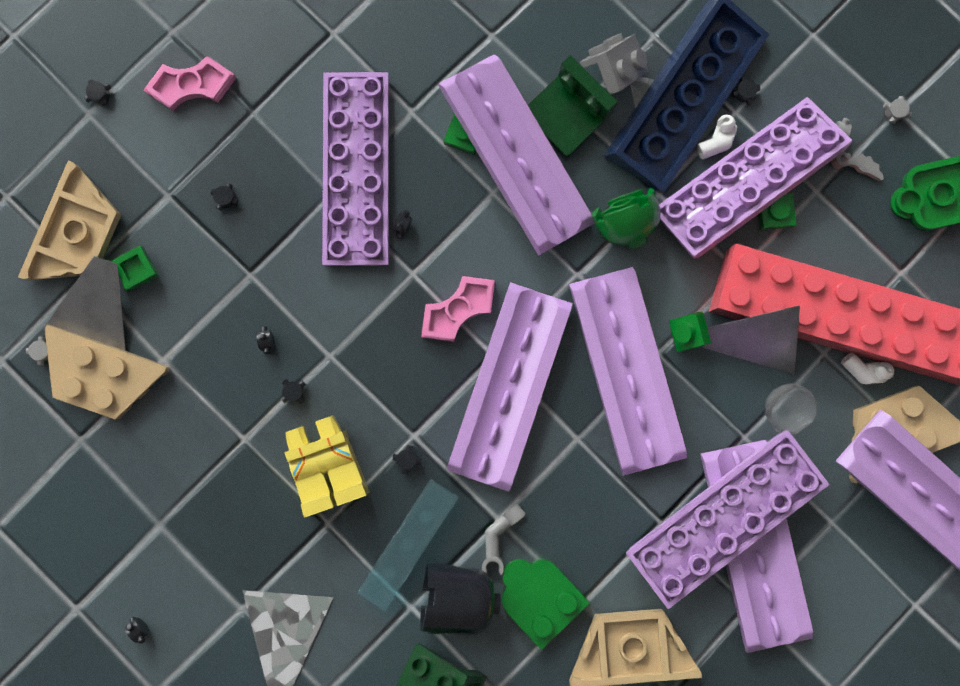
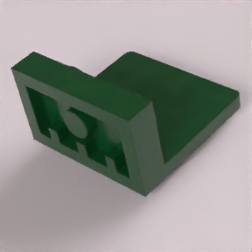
M570 55L561 63L558 76L528 104V107L546 138L565 157H568L612 115L618 101Z
M416 644L396 686H483L487 676L478 670L459 669L424 645Z

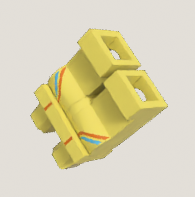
M334 415L315 422L321 437L320 440L310 443L305 426L285 432L289 451L284 453L287 462H289L290 471L302 503L300 506L304 518L331 509L336 505L339 506L367 496L370 492L349 441L347 431H341Z

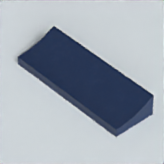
M708 0L603 157L627 170L658 193L665 192L770 34L731 0Z

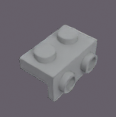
M621 33L604 40L602 44L589 49L590 56L580 61L583 68L598 64L610 94L623 90L649 71L646 54L640 48L635 34L624 39Z

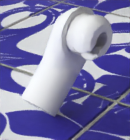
M730 115L721 116L717 121L713 138L697 144V151L701 159H706L731 148L737 132L734 117Z
M854 352L847 354L841 361V364L861 384L884 383L894 375V368L889 362L864 363Z

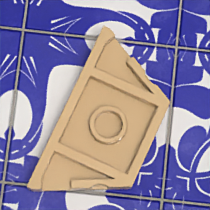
M69 160L18 277L31 281L80 276L94 256L103 259L119 222L121 213L82 169Z
M46 325L45 327L53 398L106 417L120 419L131 409L132 404L136 400L141 399L150 390L149 388L170 370V366L53 325Z
M912 386L853 410L855 433L852 441L878 411L882 410L893 417L932 453L960 442V421L920 386ZM849 476L851 483H859L853 476Z
M650 609L595 614L569 682L570 686H607L702 678V674L664 610Z

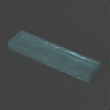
M430 479L357 593L383 611H386L459 496L433 479Z

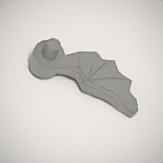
M843 152L831 161L832 166L836 169L850 166L854 167L858 173L868 175L878 182L884 179L883 173L879 171V164L873 162L871 156L865 157L863 153L851 157L850 153Z

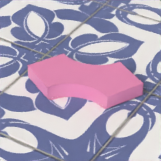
M207 56L197 65L186 69H174L162 64L144 91L174 111L180 104L194 98H206L219 103L237 77L234 73Z
M462 276L459 288L449 299L441 303L426 304L421 337L454 342L456 334L464 322L479 314H491L495 280Z

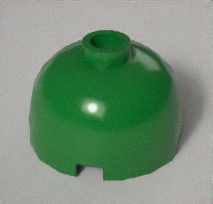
M649 188L647 195H644L643 190L640 189L608 201L610 208L602 212L599 206L591 213L597 229L604 239L615 245L628 244L630 249L640 247L648 242L647 236L655 231L660 222L661 215L659 202L652 188Z

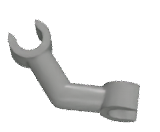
M517 503L485 531L486 559L482 564V570L486 573L488 572L487 564L490 561H495L499 564L500 575L504 571L505 564L499 555V535L525 516V512Z

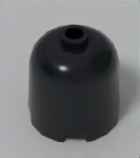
M438 563L426 565L422 590L429 591L428 605H421L420 631L428 632V634L478 635L485 631L491 623L493 614H499L501 595L500 593H494V583L491 577L483 570Z

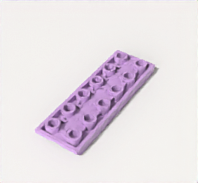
M492 55L438 84L538 256L594 224L591 212L499 57Z
M388 72L323 73V266H389Z
M806 97L659 204L661 211L660 221L693 258H698L843 153L852 143V139L813 101Z
M633 267L569 284L622 475L686 459L685 443L637 275Z
M510 282L446 469L447 471L508 492L510 491L573 303Z
M879 410L838 457L836 462L960 571V478L893 417Z
M785 430L631 546L626 554L666 608L670 609L830 484L791 433Z
M760 440L700 453L707 486L710 487L766 444L767 441ZM786 518L726 564L746 653L813 639V628Z

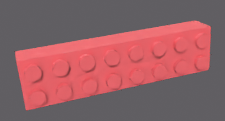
M734 244L725 251L709 308L710 313L740 320L800 305L799 339L847 353L854 352L857 356L877 362H889L894 367L960 386L959 308L740 244Z

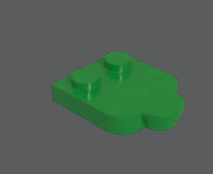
M960 156L918 165L909 170L903 177L902 187L897 189L890 198L892 212L900 218L911 219L915 227L924 231L960 224Z
M515 559L510 561L504 568L503 582L506 588L502 593L503 608L541 650L590 604L588 599L562 571L548 559H537L532 563L524 559Z

